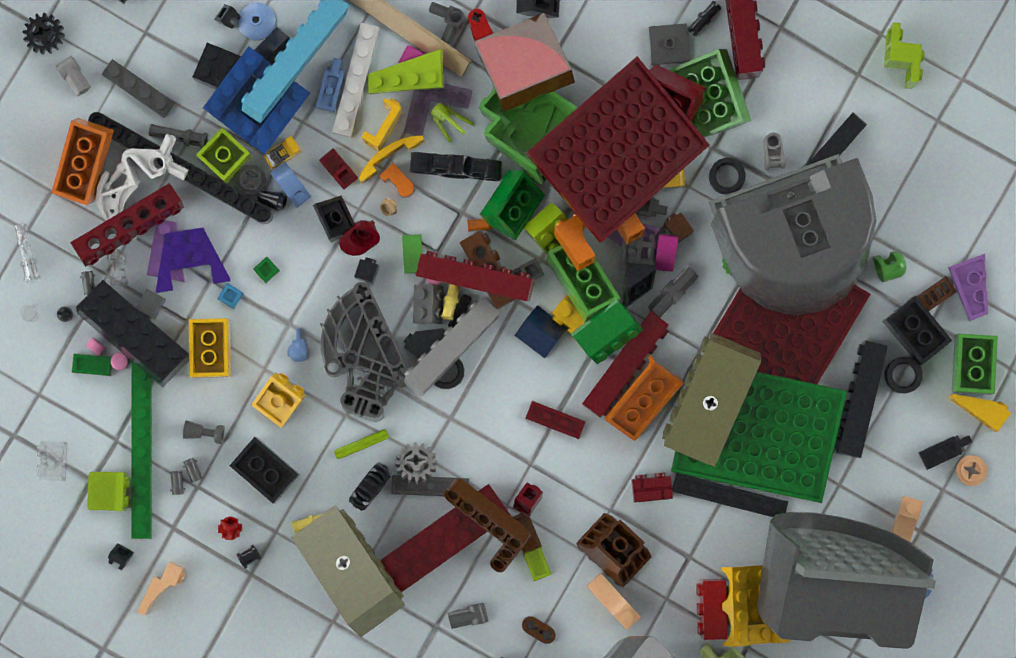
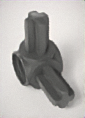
M432 2L429 12L445 18L444 22L447 23L441 40L447 44H452L457 29H461L465 19L462 10L451 5L448 8ZM455 11L461 14L459 22L451 20V14Z

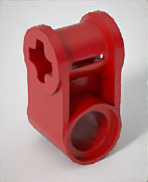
M481 9L471 10L468 15V24L474 41L493 34L484 12ZM474 15L481 17L478 23L476 20L472 21Z

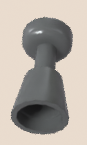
M186 420L183 428V439L207 436L214 437L215 443L222 444L225 426L218 425L215 430L205 429L203 425Z

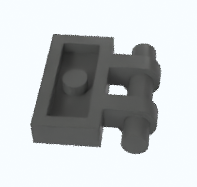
M649 234L648 242L643 241L642 236L628 245L623 239L620 270H626L627 263L655 266L656 260H654V255L658 244L656 243L657 235ZM642 247L647 248L646 259H641Z

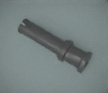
M151 124L149 128V136L165 138L166 134L173 135L177 138L176 141L183 142L185 146L193 145L202 149L208 141V133L206 132L201 134L193 132L191 129L182 131Z

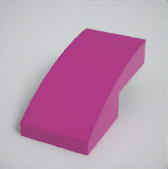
M659 234L655 257L656 270L673 272L678 236Z

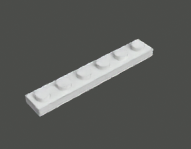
M365 23L360 24L333 128L334 134L352 138L380 29L377 26Z

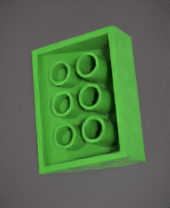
M717 49L669 69L706 88L702 103L692 120V124L704 138L751 121L727 49Z

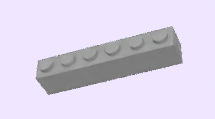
M484 297L480 301L476 300L470 306L471 310L467 314L463 313L457 319L458 324L454 328L450 326L443 334L445 337L441 341L438 339L431 346L432 350L428 354L424 353L418 359L419 364L415 368L411 366L405 372L404 383L420 398L499 318L501 312Z

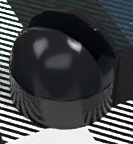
M61 307L57 311V317L62 322H68L73 317V311L69 307ZM60 312H69V316L60 315Z

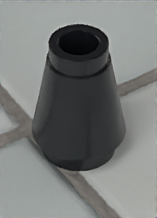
M261 190L258 194L257 200L276 211H283L287 204V196L281 192Z

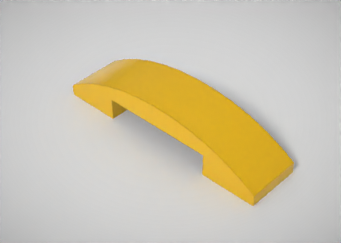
M423 136L406 137L381 149L364 167L359 177L360 182L363 184L378 174L374 167L404 146L410 152L425 142Z

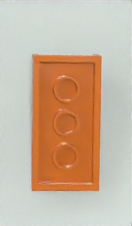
M651 355L648 356L649 363L646 369L605 417L608 423L633 441L637 440L683 385L680 376L674 375L664 368Z

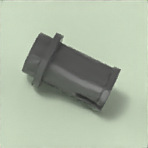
M93 271L81 272L82 276L80 278L83 281L84 295H88L95 288V274H93Z
M194 457L183 461V468H186L191 483L203 478L197 467V460Z
M183 471L170 472L172 484L170 491H172V495L184 494Z

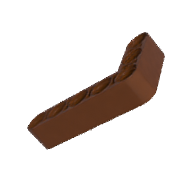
M459 478L455 479L444 493L446 500L503 543L491 559L490 566L496 572H504L529 540V530L467 482Z

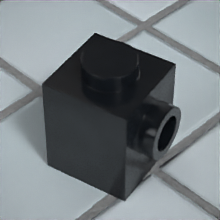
M365 257V260L360 259L354 277L357 280L374 285L380 266L376 264L374 259Z

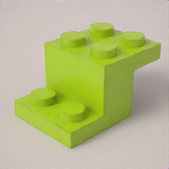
M893 22L887 29L884 67L906 69L905 88L912 89L922 80L923 69H920V63L924 60L925 51L922 50V44L899 42L903 38V29H900L901 23Z

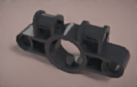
M411 152L410 172L453 179L501 181L502 161L464 155Z

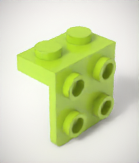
M90 472L88 474L87 508L89 510L126 511V507L129 506L127 488L130 485V477L127 476L128 472Z

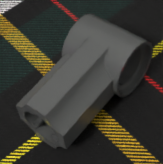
M484 603L471 605L465 609L448 613L451 629L489 622Z

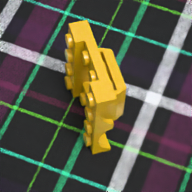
M763 565L721 567V571L727 575L730 585H726L727 600L722 603V611L727 613V625H731V632L729 638L723 642V646L738 647L753 644L790 642V640L781 639L762 621L757 611Z

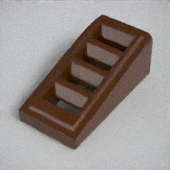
M945 276L917 295V298L930 311L956 293L957 290L947 276ZM943 282L950 290L949 293H947L941 285ZM936 287H938L940 291L943 293V297L939 295V293L935 289ZM932 291L938 300L935 301L929 292ZM925 295H926V296L928 297V299L931 301V303H932L931 305H929V304L927 303V301L925 300V298H924Z

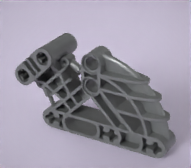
M358 282L341 298L337 296L338 301L331 310L327 309L328 315L324 325L320 323L322 327L321 355L328 376L338 377L349 372L346 392L340 398L344 411L355 416L356 414L359 417L363 416L366 420L372 422H380L384 417L383 406L388 404L396 388L407 387L404 382L397 380L399 379L397 370L401 369L402 375L405 376L404 374L408 368L369 285L365 282ZM360 288L366 290L365 296L367 300L365 301L362 295L358 294ZM359 306L361 315L356 328H354L349 313ZM346 318L353 331L348 348L340 333V328ZM376 322H378L379 325L383 324L381 325V330L383 332L381 336L378 329L374 328ZM370 331L385 363L361 355ZM338 336L345 349V352L338 354ZM382 340H391L399 356V364H389L380 345ZM349 355H354L357 358L354 364L346 362V358ZM330 364H338L339 369L336 372H330L328 370ZM353 369L367 373L364 378L358 376L357 380L361 381L359 386L354 384ZM381 378L395 383L385 395L379 393V388L385 390V385L380 384ZM348 399H351L353 403L351 406L347 404ZM376 408L379 414L374 415L372 409Z

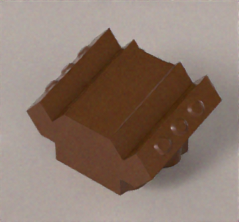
M603 513L576 543L579 551L586 553L589 560L597 564L606 576L613 578L616 585L623 588L652 557L649 550L643 545L645 542L624 522L621 520L617 521L613 516Z

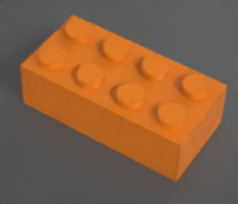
M80 118L71 120L52 194L84 205H89L95 201L97 186L101 179L114 130Z

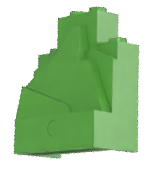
M493 88L492 92L481 101L479 106L482 115L493 122L486 127L483 133L487 142L520 165L529 177L543 186L547 179L525 153L577 107L553 91L537 96L527 103L504 112Z

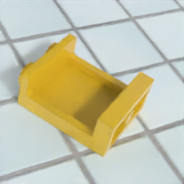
M384 98L383 100L384 107L390 110L376 136L365 131L361 137L364 144L378 152L384 147L403 114L400 103L392 98L389 100Z

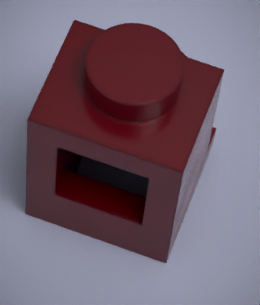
M527 482L516 496L513 508L530 518L532 512L542 499L543 491L536 485H531Z

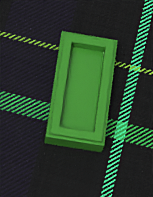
M421 234L403 235L404 274H415L420 253H422Z

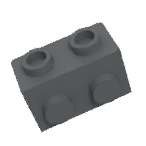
M414 285L413 323H443V318H441L445 296L443 286Z

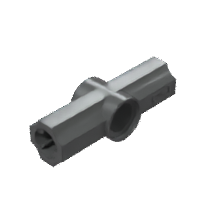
M686 266L674 280H671L660 291L661 294L647 308L658 317H661L673 304L677 303L699 276L693 269Z

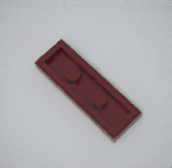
M535 401L531 402L525 418L576 439L580 438L586 422Z

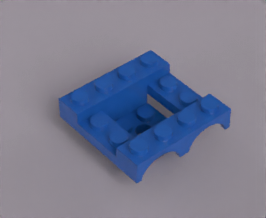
M248 46L202 109L262 154H266L310 95V92L295 81L280 98L276 107L268 113L261 123L242 111V98L247 92L251 93L257 78L262 79L265 69L269 65L272 66L263 56Z

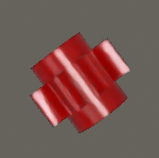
M229 516L224 518V520H220L218 533H222V538L234 540L240 537L242 524H238V518Z

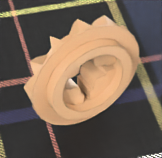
M968 455L961 458L957 464L956 474L965 485L976 486L985 480L987 466L980 457ZM974 464V470L979 474H971L969 476V472L964 467H971Z

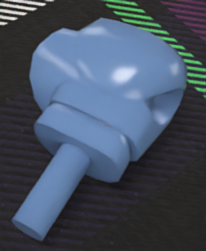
M300 328L296 329V340L292 341L287 351L288 357H291L294 362H302L308 358L306 340L301 339Z

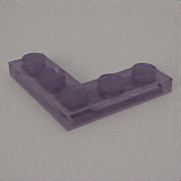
M443 83L444 88L414 91L404 133L413 136H423L431 101L468 110L473 90Z

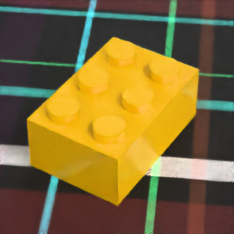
M189 319V376L191 378L231 377L230 319Z

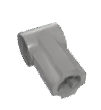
M72 56L56 65L64 80H67L77 96L86 93L91 88L81 73V68Z

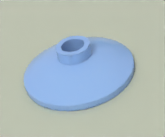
M251 3L241 10L238 26L245 37L251 40H263L274 31L276 18L274 12L267 5ZM254 17L259 18L258 23H253Z

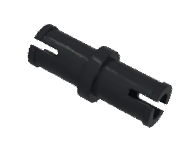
M712 1L687 28L690 33L694 32L693 36H697L706 25H709L711 19L721 10L719 4L715 5L717 2Z

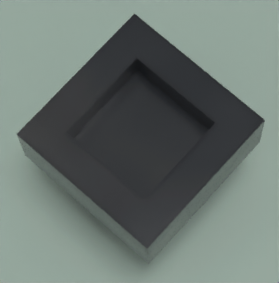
M224 4L214 20L233 29L234 25L230 22L231 18L234 17L239 20L241 16L232 6Z
M117 543L108 555V563L112 565L116 562L120 565L118 569L122 571L131 560L134 552Z

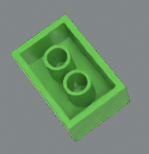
M956 334L954 336L952 392L995 394L998 336Z

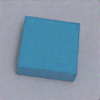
M227 283L217 299L235 309L244 293Z

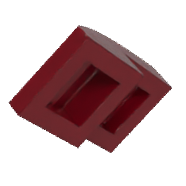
M334 148L319 159L320 163L343 190L358 179L357 175Z

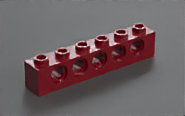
M168 183L70 243L85 267L94 265L101 257L112 254L116 248L129 244L133 238L145 234L155 225L162 224L169 216L180 213L184 208L183 203L172 185ZM161 204L166 205L163 209L157 208ZM149 214L148 218L141 219L142 215ZM127 224H133L129 229L124 228ZM116 234L113 239H108L109 235ZM94 244H100L98 248L91 249Z

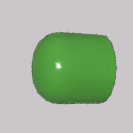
M890 252L889 257L885 260L880 255L873 257L875 269L881 282L900 278L906 273V261L900 252Z

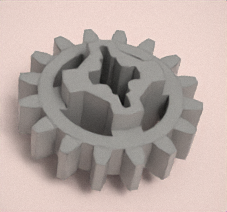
M414 442V447L407 444V449L401 448V455H396L398 460L395 462V467H398L397 474L402 473L401 479L408 478L409 484L412 480H415L416 485L419 483V480L425 483L426 477L431 479V472H436L437 460L434 459L436 454L430 453L431 447L425 449L424 443L420 447L417 446L416 442Z

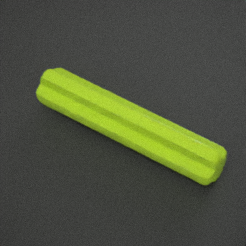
M383 429L334 450L337 459H341L389 438L386 429Z

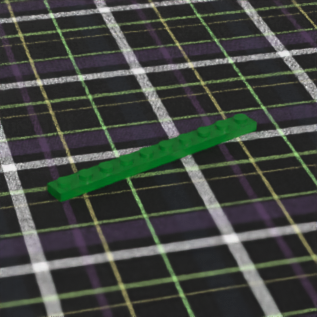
M131 361V539H152V378Z

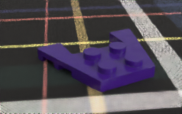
M204 228L165 233L156 293L173 291L170 273L172 270L210 265L213 284L231 281Z

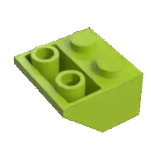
M551 202L529 221L524 229L541 250L548 255V251L560 246V243L554 236L556 224L562 220L567 221L568 218Z

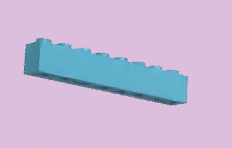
M321 0L318 4L319 8L309 14L308 22L305 25L301 24L298 28L296 37L289 39L284 52L280 51L275 57L276 62L265 69L264 77L262 79L258 78L252 87L251 93L247 92L241 100L243 103L242 111L261 123L345 18L350 5L343 0Z

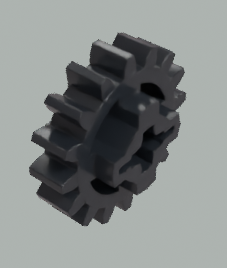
M43 13L42 17L35 14L36 19L30 17L31 23L24 24L27 30H23L22 33L27 35V37L23 38V40L29 42L27 47L29 49L33 48L35 53L40 50V53L44 55L47 50L48 53L52 54L53 48L59 49L58 43L63 44L60 38L65 37V34L61 32L64 30V27L59 25V19L54 20L55 17L52 14L49 18L46 13ZM44 22H49L54 26H46ZM45 30V31H46L45 37H42V36H41V35L43 34L42 31ZM40 41L44 46L37 45L34 42Z

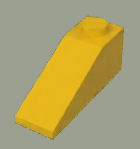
M950 394L947 397L993 432H998L1011 414L1007 410L1009 407L1001 401L997 403L996 401Z

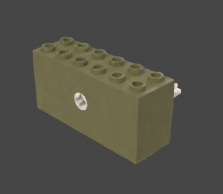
M710 332L709 336H704L700 346L701 354H697L693 361L692 369L694 370L693 372L689 371L686 377V389H681L677 402L679 405L678 407H673L670 415L671 423L666 424L662 439H664L665 447L715 467L759 368L761 353Z
M336 505L291 537L347 625L360 637L367 634L405 606L402 600L404 595L394 585V580L384 570V565L376 558L374 550L366 543L364 535L356 528L355 522L344 509L339 510Z

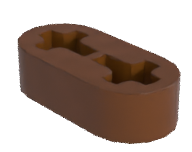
M527 616L523 619L522 628L527 634L545 644H550L555 640V631L549 625L533 616ZM534 620V625L538 627V630L536 631L533 628L527 630L525 622ZM540 629L545 632L550 630L552 638L544 640V635L539 632Z

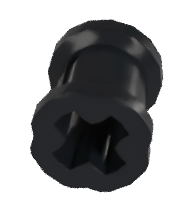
M254 544L248 550L236 554L244 569L257 559H262Z

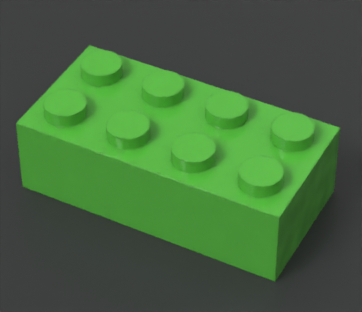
M561 245L548 251L546 260L584 323L614 300L618 299L620 301L619 295L596 258L593 264L577 271Z

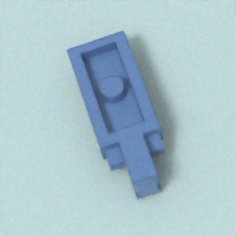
M334 58L332 67L327 66L316 108L335 112L344 78V70H340L342 65L341 59Z

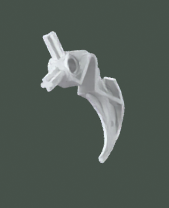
M166 134L159 150L127 149L122 154V162L117 165V170L111 176L110 181L108 182L111 175L110 172L106 171L101 176L97 186L96 200L99 210L106 221L124 210L127 199L138 188L137 184L141 182L133 160L151 179L167 172L182 180L185 179L188 169L174 163L170 155L177 139L175 136ZM158 158L163 160V166L158 164ZM121 173L126 174L125 184L112 189V183L118 179Z

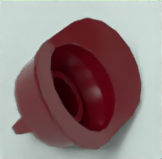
M373 220L357 221L350 230L341 236L339 240L340 249L348 255L358 256L377 245L380 241V235L377 232L375 222Z

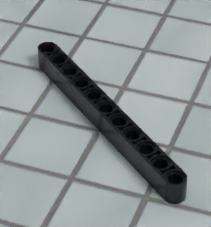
M94 112L88 118L89 122L94 123L96 118L101 117L103 119L101 126L109 129L119 127V133L112 136V140L127 149H144L145 146L151 145L152 149L159 150L161 147L100 112ZM130 136H135V143L128 145L127 139ZM170 153L174 163L178 165L185 164V168L188 169V174L184 181L261 224H268L272 221L273 213L267 206L177 155ZM158 158V159H157L158 164H159L160 166H163V164L160 163V158ZM196 173L202 174V179L199 182L193 181V176ZM216 182L219 185L218 189L214 192L210 191L211 183ZM228 192L235 193V198L232 201L226 200ZM246 201H251L252 203L249 210H243L242 208L243 203ZM263 210L268 211V217L261 220L259 213Z

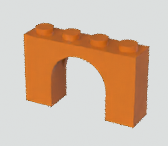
M634 213L617 230L628 245L644 236L645 227ZM574 214L569 220H562L556 224L554 236L577 271H580L593 264L596 255L584 238L583 230L586 226Z

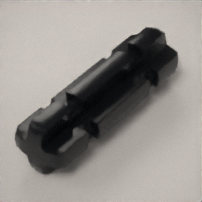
M466 294L461 296V302L458 303L454 311L453 320L449 321L448 327L452 326L454 328L458 324L457 319L466 312L467 305L472 300L470 296Z

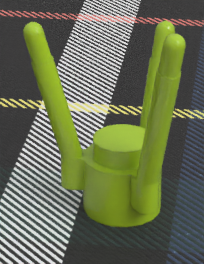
M438 103L430 112L434 117L432 120L437 124L448 142L452 140L441 122L443 123L447 120L462 134L466 133L449 117L450 114L471 126L474 125L472 121L455 112L449 106H444L442 103Z

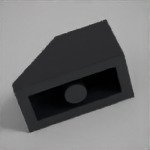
M440 328L415 331L414 334L410 333L403 341L405 343L404 348L419 359L424 353L428 354L432 350L431 346L436 340L442 338L445 330Z

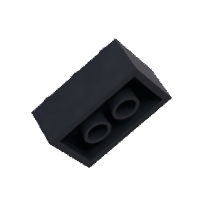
M917 296L911 297L882 321L919 365H923L953 341Z
M254 437L229 465L273 504H276L301 475L258 437Z

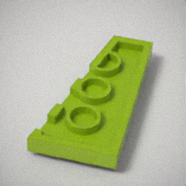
M439 49L368 74V93L379 94L444 88L442 50Z

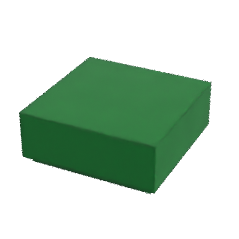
M265 257L253 268L265 283L269 282L280 272L268 257Z

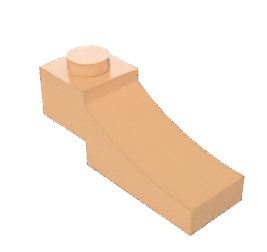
M902 496L891 532L910 542L916 523L919 520L923 501Z
M168 562L162 578L153 577L137 613L147 615L153 603L171 585L177 586L178 583L182 584L186 573H184L185 568L176 563Z
M601 573L587 585L626 630L641 618Z

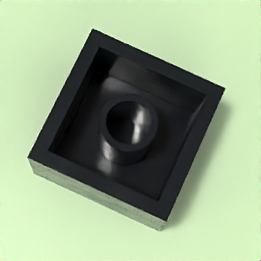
M207 42L192 78L198 83L217 89L241 56Z

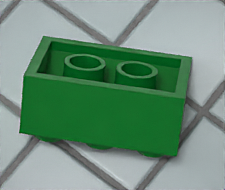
M509 169L479 215L491 227L516 240L545 194L524 171Z
M616 299L572 332L571 335L589 358L598 365L616 350L621 349L629 340L635 338L643 329L634 315Z

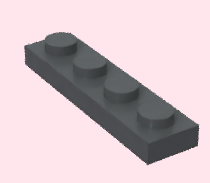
M113 59L102 73L105 78L163 118L167 116L175 104L170 98Z

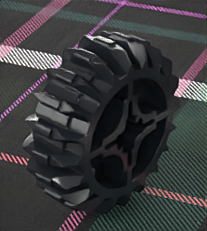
M376 463L350 496L349 502L352 506L360 511L365 510L392 476V471L385 464Z

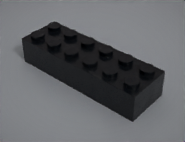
M104 280L76 306L77 314L162 388L189 361V353Z

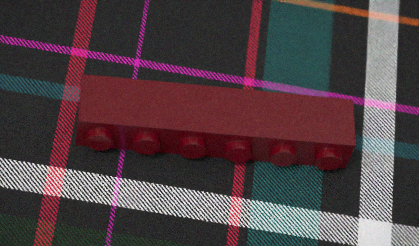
M427 251L426 254L420 253L416 271L417 277L526 302L531 300L535 279L530 278L531 274L519 272V275L512 274L511 269L501 267L499 271L493 269V265L482 263V266L474 265L475 261L464 259L463 262L456 261V257L445 255V258L438 257V253Z
M651 311L640 324L643 331L626 343L582 403L584 407L599 418L602 415L607 416L612 409L610 406L612 401L619 400L624 393L621 389L625 384L629 386L635 378L632 374L636 369H642L647 362L644 360L648 353L652 355L658 347L655 343L659 338L663 340L669 332L666 329L669 324Z

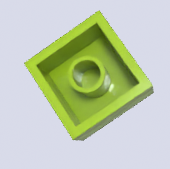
M223 128L196 154L226 184L252 158V155Z

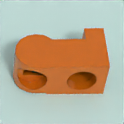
M394 163L379 175L384 183L390 180L397 188L401 197L409 198L413 195L414 186L412 182Z

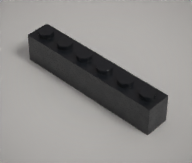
M865 340L858 346L857 355H859L858 363H854L852 373L855 374L854 380L850 381L848 386L850 396L849 400H845L843 411H846L844 419L841 418L839 429L841 434L840 437H837L834 447L837 449L836 453L855 458L862 457L888 349L887 345Z

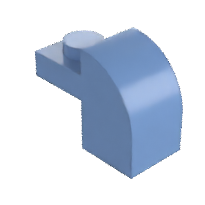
M285 161L270 172L296 208L312 197Z

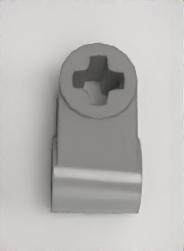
M769 133L763 140L765 170L774 167H781L783 169L785 168V155L782 138L778 133ZM769 137H774L777 140L775 147L768 144Z

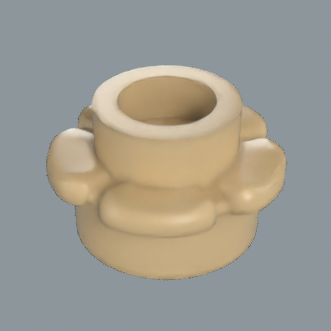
M385 198L380 204V210L385 216H392L397 213V204L394 200Z

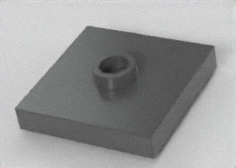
M687 23L649 26L652 65L690 61Z

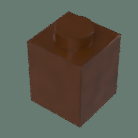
M673 213L666 218L667 222L664 226L670 235L678 236V243L694 232L682 213L678 215Z

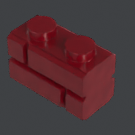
M666 472L654 473L652 478H647V474L635 475V479H631L633 503L673 499L671 476H666Z

